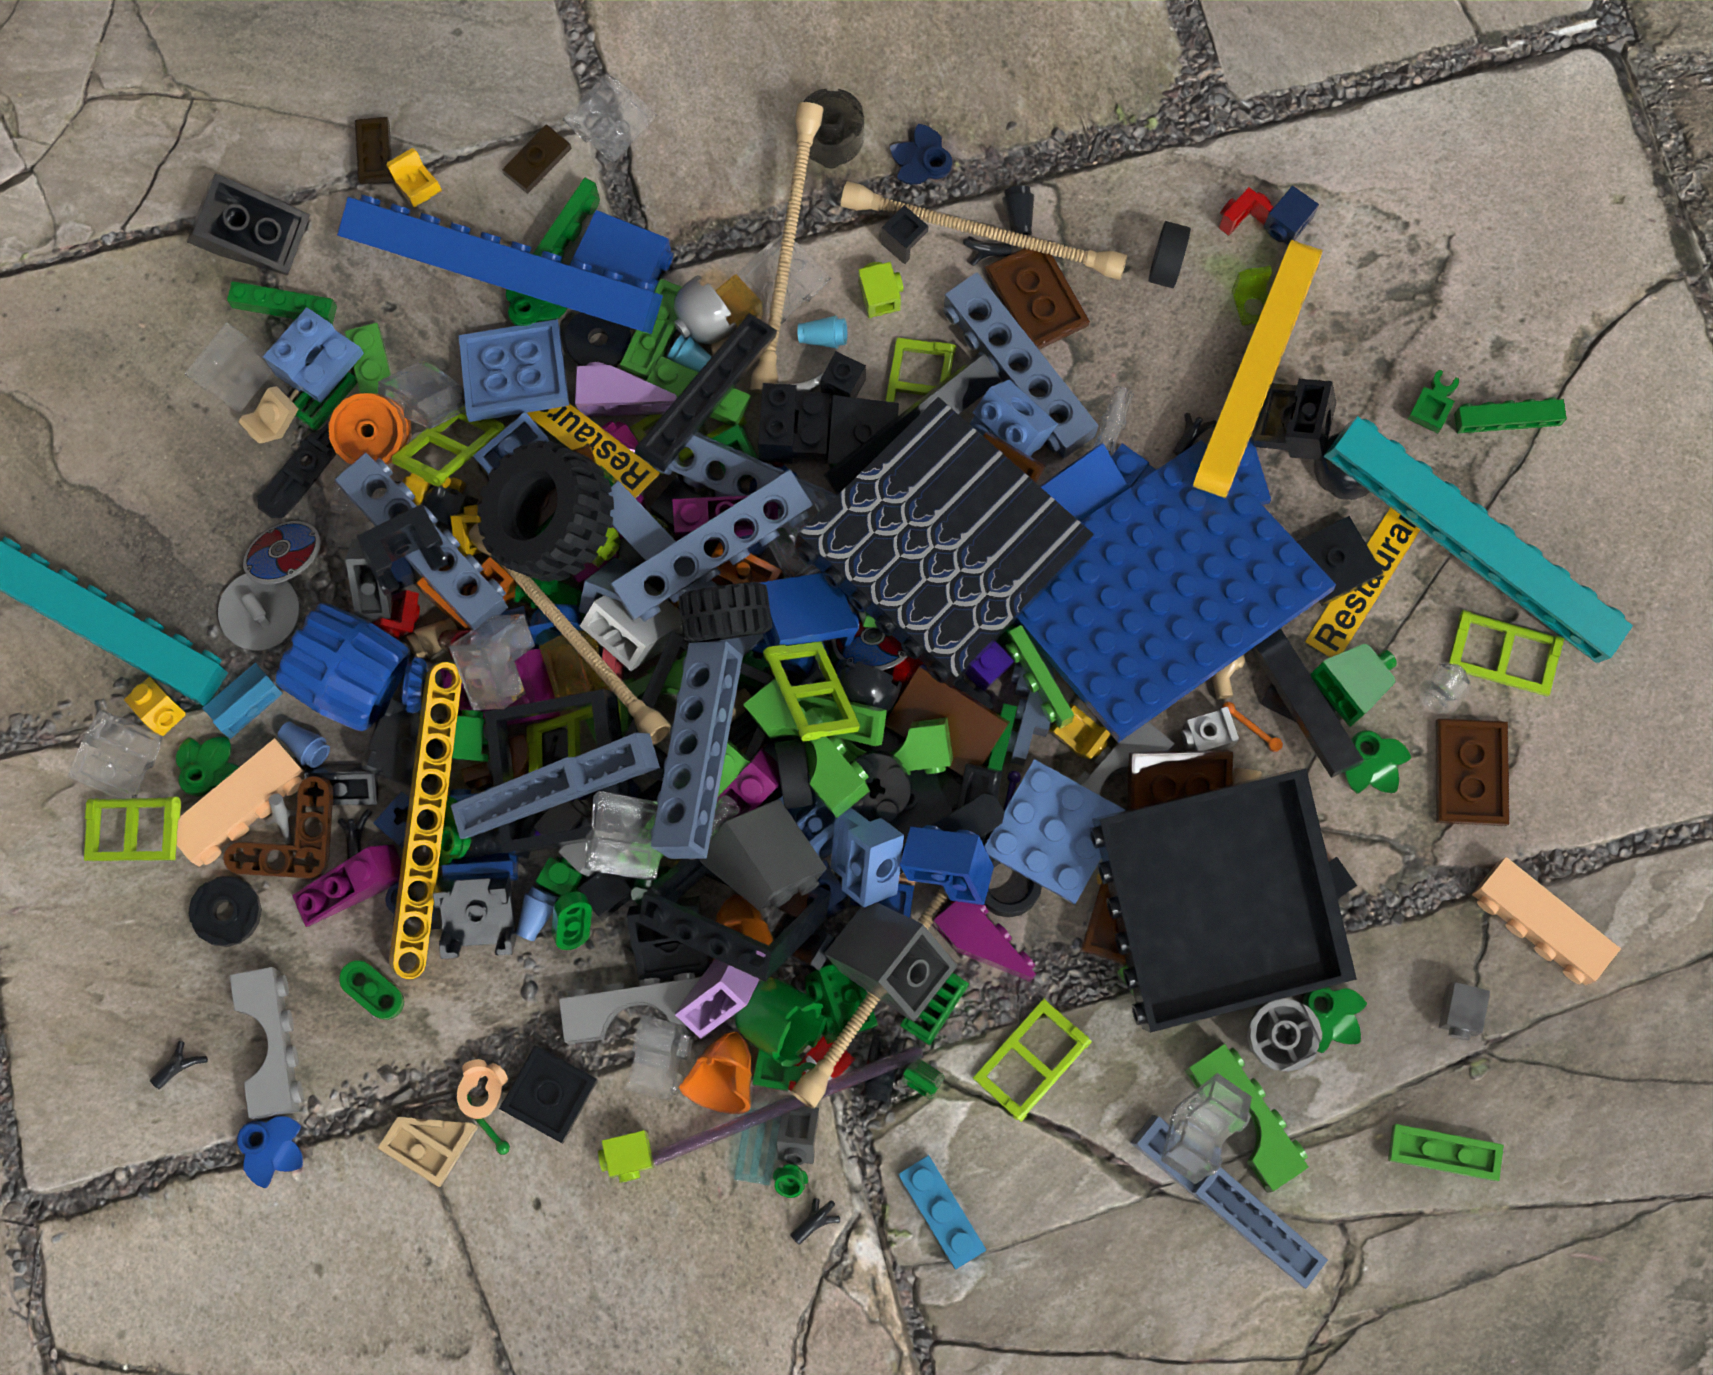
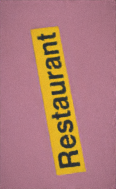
M570 403L569 406L527 413L534 422L569 449L574 450L591 445L596 463L606 469L617 481L619 480L635 498L660 474L659 471L634 454L633 451Z
M1390 507L1367 543L1368 548L1383 571L1382 577L1330 602L1305 643L1328 657L1344 652L1420 532L1418 527Z

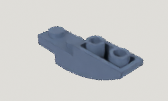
M1034 645L1039 656L1041 657L1042 661L1044 662L1045 666L1050 672L1052 678L1054 679L1053 666ZM1016 663L1011 682L1017 684L1015 694L1027 697L1028 699H1020L1015 718L1022 720L1019 733L1011 732L1007 751L1013 753L1010 763L1024 766L1032 735L1046 737L1050 722L1041 709V704L1044 702L1037 691L1034 693L1030 691L1023 678V674L1026 672L1021 663Z

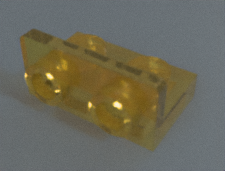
M578 630L581 636L599 654L597 641L586 631ZM560 635L539 646L555 698L601 689L610 691L609 686L583 659L580 653L575 650L564 635Z

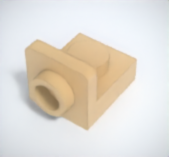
M277 386L267 388L255 412L242 415L239 423L248 432L250 437L258 443H265L284 436L299 408Z

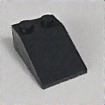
M215 173L208 183L187 243L218 256L288 275L310 214Z

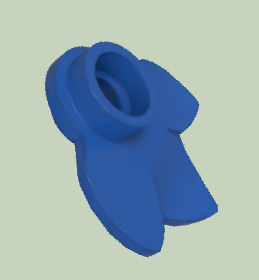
M276 1116L266 1123L262 1121L248 1122L240 1129L237 1136V1144L241 1152L245 1154L243 1168L248 1178L256 1185L267 1188L272 1181L275 1170L290 1172L303 1167L302 1152L298 1145L292 1141L301 1129V1125L294 1119ZM256 1132L262 1135V1142L258 1146H254L251 1142V1137Z

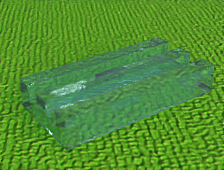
M750 1108L745 1113L734 1180L770 1186L782 1113ZM757 1116L759 1117L750 1175L743 1174L752 1117ZM767 1118L773 1119L764 1177L757 1176L766 1121Z

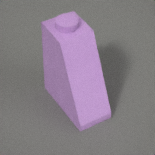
M759 951L756 952V954H758V955H760V956H762V957H765V955H766V954L761 953V952H759ZM714 959L678 1008L675 1016L701 1039L747 1006L759 979Z

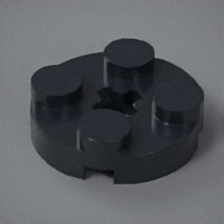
M875 750L857 756L849 764L856 761L869 776L865 783H872L874 778L880 779V785L885 787V792H879L876 796L872 795L870 791L851 808L870 822L879 818L886 822L892 821L904 810L910 799L912 791L910 775L902 766L903 763L896 756L888 752Z

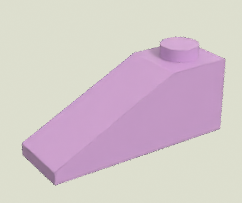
M591 362L587 366H577L575 404L578 410L586 416L664 414L677 399L676 394L611 365Z

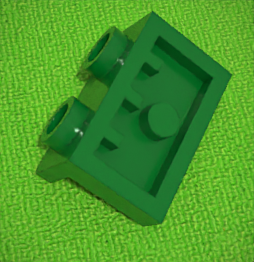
M832 964L822 967L820 971L815 970L805 976L806 994L823 1005L821 1014L826 1016L827 1020L822 1035L825 1037L827 1044L834 1043L837 1040L839 1034L845 1029L844 1027L847 1025V1022L850 1021L852 1015L858 1010L857 1008L860 1006V1003L868 995L864 988L843 975ZM874 1011L867 1016V1020H865V1023L862 1024L857 1033L878 1026Z

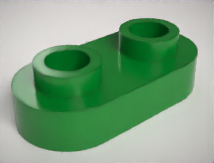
M567 892L554 905L551 934L557 947L561 950L578 948L589 938L592 907L584 893Z
M357 960L346 964L341 970L339 982L343 991L373 1016L382 1020H390L401 1013L404 1007L402 992L371 965ZM358 974H364L366 977L365 983L361 986H356L354 983L355 977ZM385 996H391V1006L386 1009L382 1008L381 1000Z

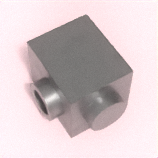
M1457 982L1446 986L1438 1028L1449 1030L1448 1036L1461 1040H1470L1471 1036L1483 1033L1490 991Z

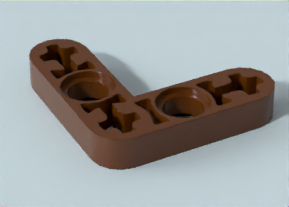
M313 776L304 779L299 785L295 844L246 841L234 843L224 853V864L227 869L232 873L295 878H314L322 875L328 868L330 857L333 786L330 781L322 776ZM315 782H318V788L324 789V795L317 797L316 807L323 806L324 812H306V806L312 807L314 805V797L308 794V788L314 787ZM310 817H316L322 822L323 829L317 837H312L305 831V822ZM241 848H243L245 855H259L260 869H257L258 861L245 862L240 867V862L234 860V854L240 853ZM273 850H279L285 856V865L280 870H275L268 864V855ZM292 850L297 851L295 858L302 859L310 857L312 852L314 859L320 861L319 866L313 867L312 871H309V865L296 864L294 865L295 871H292L291 869L294 864Z

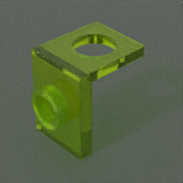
M1270 265L1260 268H1249L1237 274L1232 294L1242 326L1255 324L1259 320L1261 313L1258 315L1249 314L1245 310L1244 304L1247 300L1254 298L1261 301L1264 307L1268 297L1266 286L1272 273Z

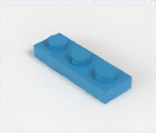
M929 1155L898 1174L955 1270L986 1251L985 1246Z

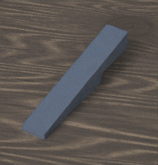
M619 480L611 487L612 491L609 495L614 499V509L610 512V516L613 517L612 525L646 561L676 542ZM680 558L675 561L674 570L679 576L687 577L693 573L694 566L689 559ZM699 579L688 586V588L692 591L717 585L712 580L703 584ZM763 634L720 641L728 642L744 657L764 637Z
M633 733L580 756L566 757L452 804L451 808L460 839H466L660 768L650 733Z
M1152 1115L1130 1142V1144L1303 1288L1306 1289L1328 1261L1327 1258L1218 1164L1211 1162L1161 1117Z

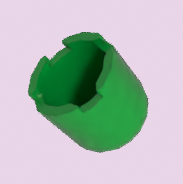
M769 977L766 982L759 979L747 1006L734 1014L736 1027L743 1037L777 1063L787 1067L802 1061V1058L798 1055L808 1045L812 1048L817 1045L823 1034L827 1018L821 1014V1008H823L821 1003L788 983Z

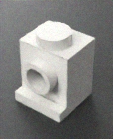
M1228 707L1188 719L1184 724L1185 730L1181 731L1185 748L1187 750L1192 749V751L1224 750L1234 747L1239 740ZM1206 726L1213 727L1215 735L1211 737L1205 735L1203 728Z

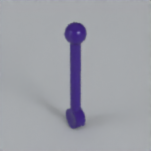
M1011 771L1007 775L1009 787L1004 811L1014 795L1016 784L1021 780V775L1017 771Z

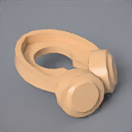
M475 1059L466 1062L462 1066L464 1077L458 1086L457 1102L460 1110L467 1117L482 1119L490 1115L498 1106L501 1099L502 1086L508 1082V1078L504 1069L496 1063L487 1065L484 1060ZM486 1076L488 1081L485 1090L489 1095L488 1100L483 1106H472L467 1100V1095L471 1089L477 1087L479 1079Z

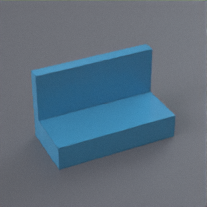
M254 663L202 709L210 716L217 728L231 739L279 698L283 692Z

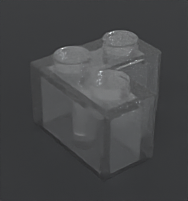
M524 614L492 616L449 646L473 710L505 709L526 693L514 662L535 646Z
M645 1015L641 1016L632 1048L635 1056L626 1090L671 1102L672 1094L679 1095L680 1089L678 1087L683 1082L684 1077L683 1074L678 1073L682 1059L688 1061L693 1045V1039H690L689 1031L684 1025Z
M1216 1073L1173 1108L1161 1161L1195 1184L1207 1175H1214L1223 1161L1221 1152L1224 1142L1234 1132H1241L1250 1121L1251 1114L1249 1109L1252 1097Z

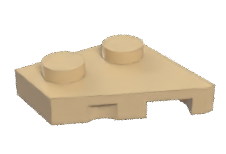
M397 1117L378 1146V1149L434 1185L441 1187L478 1126L467 1122Z

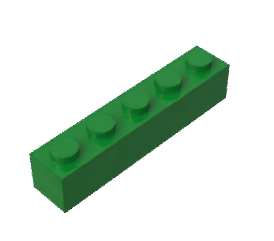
M234 281L231 282L227 301L233 309L296 319L307 307L332 325L337 306L331 298Z
M1555 397L1546 398L1543 401L1527 399L1516 403L1513 400L1505 401L1502 404L1485 402L1475 406L1467 403L1461 405L1454 414L1457 434L1561 426L1567 419L1564 399H1556Z

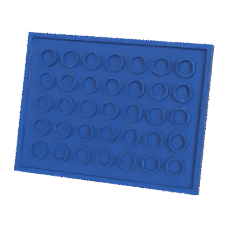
M1202 440L1080 521L1094 534L1087 547L1015 621L1018 626L1022 625L1031 642L1118 743L1333 592L1336 586L1332 579L1236 476L1226 498L1193 487L1196 474L1207 449V445Z

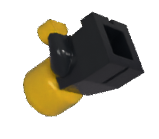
M413 473L402 480L415 495L412 502L416 506L420 504L426 506L437 520L451 527V516L464 513V507L477 505L479 499L471 495L461 493L464 491L466 483L456 477L451 479L448 477L439 487L424 481V478Z

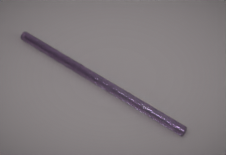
M914 1045L828 1080L825 1094L821 1099L924 1058L920 1045ZM791 1095L653 1151L652 1158L656 1166L801 1108L805 1104Z

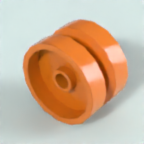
M360 393L342 400L333 410L328 424L329 440L335 452L346 463L351 465L365 453L374 461L381 458L386 465L391 464L392 456L405 447L412 437L411 421L405 408L394 398L381 393ZM367 426H373L374 433L372 436L370 433H366Z

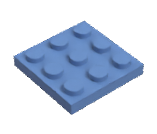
M558 319L537 322L527 326H513L459 335L465 408L469 422L569 406Z
M1034 759L1005 809L1002 824L993 830L984 847L989 857L1075 905L1101 860L1099 848H1094L1090 837V828L1094 827L1092 819L1125 811V809Z

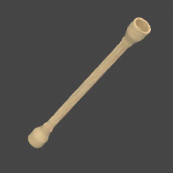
M800 102L797 104L795 123L798 133L796 141L798 151H796L793 180L791 181L788 209L786 210L784 234H782L779 263L777 264V275L775 276V288H773L774 292L770 306L771 313H769L770 317L768 318V325L776 329L777 334L775 339L760 355V361L752 373L750 391L757 394H762L763 383L778 384L779 379L776 367V343H778L780 322L782 321L780 318H782L781 314H783L782 310L784 309V297H786V285L789 279L793 243H795L798 214L800 213L803 185L808 164L807 160L809 159L808 152H810L809 148L813 145L814 136L821 126L824 110L822 106L810 102Z
M849 181L844 186L841 198V207L856 211L871 209L875 211L883 210L894 214L905 205V203L893 202L892 199L889 201L886 198L885 200L883 195L875 194L864 185ZM909 204L905 205L924 222L928 221V223L932 222V224L936 223V225L940 224V226L956 228L957 231L960 229L961 232L964 231L965 233L968 232L969 234L972 233L973 235L976 234L977 236L980 235L981 237L984 236L993 240L997 239V241L1001 240V242L1005 241V243L1009 242L1010 245L1013 243L1014 246L1017 244L1018 247L1021 245L1022 248L1025 247L1026 249L1029 248L1030 250L1033 249L1042 253L1046 252V254L1050 253V255L1054 254V256L1058 255V257L1062 256L1063 259L1066 257L1067 260L1070 258L1071 261L1074 259L1075 262H1082L1085 266L1094 268L1103 276L1121 280L1124 272L1127 254L1115 251L1096 252L1089 250L1084 252V250L1080 251V249L1064 247L1062 244L1060 246L1059 243L1043 241V239L1039 240V238L1035 239V237L1031 238V236L1027 237V235L1023 236V234L1019 235V233L1015 234L1013 231L1011 233V231L1006 229L994 228V226L990 227V225L986 226V224L982 225V223L978 224V222L974 223V221L970 222V220L966 221V219L962 220V218L958 219L956 216L954 218V216L949 214L946 215L945 213L942 214L941 212L938 213L937 211L934 212L933 210L930 211L921 207L917 208V206L913 207V205L909 206Z
M477 523L471 528L468 538L479 551L492 557L491 553L487 552L482 540L485 537L480 535ZM503 566L628 708L629 714L634 718L638 732L650 733L653 745L661 742L671 729L670 723L662 714L646 706L642 700L637 699L632 691L629 690L624 682L621 681L529 576Z
M943 886L938 890L939 892L936 893V896L933 897L934 899L931 900V903L924 910V914L917 921L923 924L927 930L949 900ZM870 992L865 996L866 999H863V1002L860 1003V1006L857 1008L858 1010L855 1011L850 1021L847 1022V1025L844 1027L845 1029L839 1034L837 1040L834 1041L835 1044H832V1048H829L824 1059L819 1060L812 1070L801 1076L791 1091L792 1095L805 1105L813 1109L817 1106L825 1094L828 1079L834 1071L833 1068L836 1062L839 1061V1058L842 1056L841 1054L844 1053V1050L847 1049L849 1043L854 1039V1035L857 1034L862 1024L865 1023V1020L868 1018L867 1016L873 1011L872 1009L878 1004L877 1001H880Z

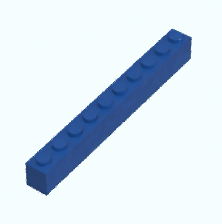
M361 194L360 200L347 198L337 236L645 333L652 334L663 298V295L653 292L655 285L636 279L634 285L623 283V275L604 270L603 276L591 273L593 266L573 260L572 266L560 263L562 256L542 251L541 257L530 254L532 247L512 241L511 247L501 245V237L481 232L480 238L469 235L471 230L469 227L451 222L450 228L440 226L441 219L421 213L420 219L409 216L410 209L391 204L390 210L379 207L381 200Z

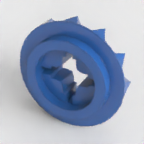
M414 657L412 663L407 664L405 671L402 702L403 705H407L408 713H418L422 706L427 664L423 658Z

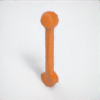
M1228 701L1222 705V708L1228 707L1232 716L1267 742L1270 751L1278 752L1282 749L1283 743L1281 739L1271 738L1235 709L1234 703Z

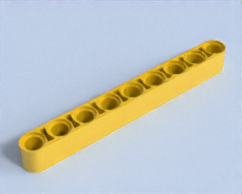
M1294 240L1290 241L1199 466L1193 484L1194 488L1223 498L1227 497L1317 270L1323 250Z
M449 662L438 663L430 667L424 682L389 964L392 971L405 979H414L420 976L425 969L434 904L433 891L437 880L462 675L459 668ZM439 669L447 670L452 676L451 685L446 689L440 688L435 682V674ZM435 704H441L447 710V719L441 724L435 723L430 716L431 708ZM432 739L439 740L443 746L442 755L437 759L430 758L426 753V745ZM428 774L434 775L439 783L438 789L433 794H426L421 787L422 779ZM427 809L432 812L434 823L430 828L423 830L417 824V816L421 811ZM419 845H425L430 852L428 861L422 865H417L412 859L413 850ZM414 881H421L425 886V893L419 900H411L408 896V887ZM416 916L421 922L420 930L417 934L408 936L403 931V924L407 918ZM404 953H414L416 964L413 969L409 971L400 970L399 958Z

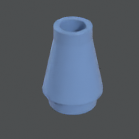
M291 721L286 722L278 731V738L285 743L302 766L316 768L329 755L330 747L326 744L324 737L303 729Z
M532 886L529 893L524 895L515 934L527 940L535 941L538 933L553 914V908L558 897Z

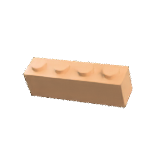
M274 738L180 816V819H178L177 846L190 862L199 867L203 864L208 865L221 855V849L230 841L235 842L246 835L250 824L256 819H263L272 813L269 804V797L271 795L280 794L284 797L285 795H293L298 791L299 785L305 779L304 769L287 749Z
M1507 857L1495 864L1472 893L1478 899L1477 904L1485 912L1491 915L1497 914L1507 922L1505 926L1511 933L1519 938H1527L1535 945L1534 950L1541 957L1558 963L1564 968V975L1576 984L1583 983L1588 985L1595 982L1621 950L1620 947Z

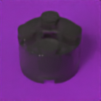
M820 89L815 91L804 102L818 104L824 110L821 126L814 136L813 145L809 148L808 157L826 168L833 169L852 160L863 146V108L858 99L846 90L827 91V89Z

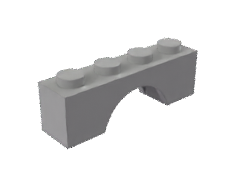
M1147 722L1120 741L1113 750L1107 746L1094 761L1099 766L1093 773L1089 775L1085 771L1076 782L1100 795L1101 787L1107 780L1115 775L1128 772L1129 752L1170 751L1174 743L1150 722Z
M273 967L230 975L234 1011L250 1015L258 1020L264 1028L268 1040V1051L263 1065L257 1073L244 1081L248 1117L261 1120L300 1112L299 1103L303 1102L304 1095L301 1082L296 1081L294 1067L299 1065L296 1046L291 1045L289 1032L294 1030V1022L291 1011L286 1010L284 996L289 995L286 976L281 975V971Z
M683 973L674 975V981L660 983L659 978H650L638 981L639 987L625 989L624 984L620 983L603 986V992L589 994V989L569 991L567 998L559 999L564 1042L572 1045L604 1040L610 1022L618 1013L629 1007L640 1005L650 1006L666 1015L674 1029L687 1027L675 1016V1013L701 977L695 978V973Z

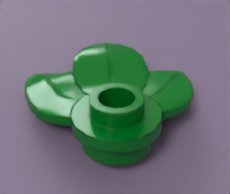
M506 289V299L510 303L508 315L510 321L515 326H527L539 321L556 320L568 309Z
M1364 730L1355 734L1351 740L1364 761L1360 766L1345 772L1350 788L1358 794L1370 784L1381 792H1397L1399 786L1397 765H1402L1412 758L1408 749L1399 740L1382 739L1373 731ZM1362 743L1369 744L1372 749L1371 754L1363 753L1360 745Z
M214 737L205 741L202 745L192 738H187L179 746L176 754V763L181 770L178 781L181 789L186 794L195 797L203 796L239 768V766L233 763H228L231 755V743L228 737ZM196 775H202L197 781L190 780Z
M447 796L439 866L448 865L453 859L462 858L471 844V837L466 839H460L451 808V805L457 803V800L452 796Z
M1328 987L1305 993L1302 1004L1309 1007L1316 1015L1322 1031V1039L1317 1050L1319 1053H1324L1332 1040L1348 1045L1361 1042L1360 1027L1355 1014L1362 1011L1367 1006V1002L1360 994L1348 988L1333 991ZM1316 998H1322L1325 1001L1326 1007L1323 1011L1315 1008L1314 1000Z

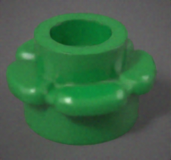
M785 1164L782 1168H776L773 1173L775 1190L786 1198L799 1196L805 1189V1184L808 1183L807 1173L795 1164Z

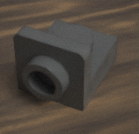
M783 1104L777 1139L778 1159L780 1161H786L789 1164L795 1165L814 1163V1146L819 1120V1108L815 1107L813 1109L806 1106Z

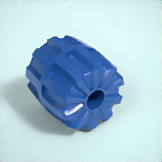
M320 603L315 611L312 610L307 614L303 628L296 629L293 634V645L283 653L280 660V668L276 673V683L282 690L317 713L355 730L365 731L378 720L383 704L391 700L397 690L409 662L410 650L406 645L371 622L329 603Z

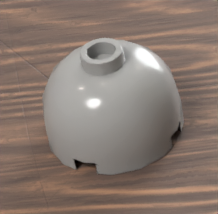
M697 275L678 291L674 299V311L678 319L673 323L684 338L690 335L700 343H717L731 335L737 326L735 322L729 326L726 318L731 315L730 311L709 283L703 287L701 286L700 281L702 277Z
M1283 998L1265 1003L1255 1011L1248 1024L1247 1039L1250 1050L1259 1062L1273 1070L1290 1072L1302 1069L1314 1060L1319 1048V1042L1322 1039V1031L1318 1018L1309 1007L1298 1001Z

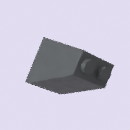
M780 799L726 821L709 843L707 859H699L705 867L758 910L769 905L777 908L789 901L798 892L801 895L808 894L819 885L818 878L827 869Z
M874 903L867 907L862 906L824 953L843 975L913 1022L958 966L923 924L879 903Z

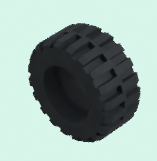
M533 441L528 445L523 444L513 450V455L506 454L499 461L501 465L497 469L493 468L488 475L490 480L487 486L482 488L480 493L483 496L482 504H478L477 510L478 516L481 517V522L478 523L479 533L485 537L482 542L487 552L491 553L492 558L498 564L505 566L507 569L541 581L565 580L570 577V573L576 575L584 570L586 562L592 563L599 555L597 550L600 546L604 547L608 539L605 535L607 529L612 528L613 517L610 516V512L614 509V499L609 495L612 491L608 478L604 477L605 474L602 468L594 463L592 459L551 441ZM556 487L557 507L555 514L546 529L536 536L534 519L537 508L544 496Z

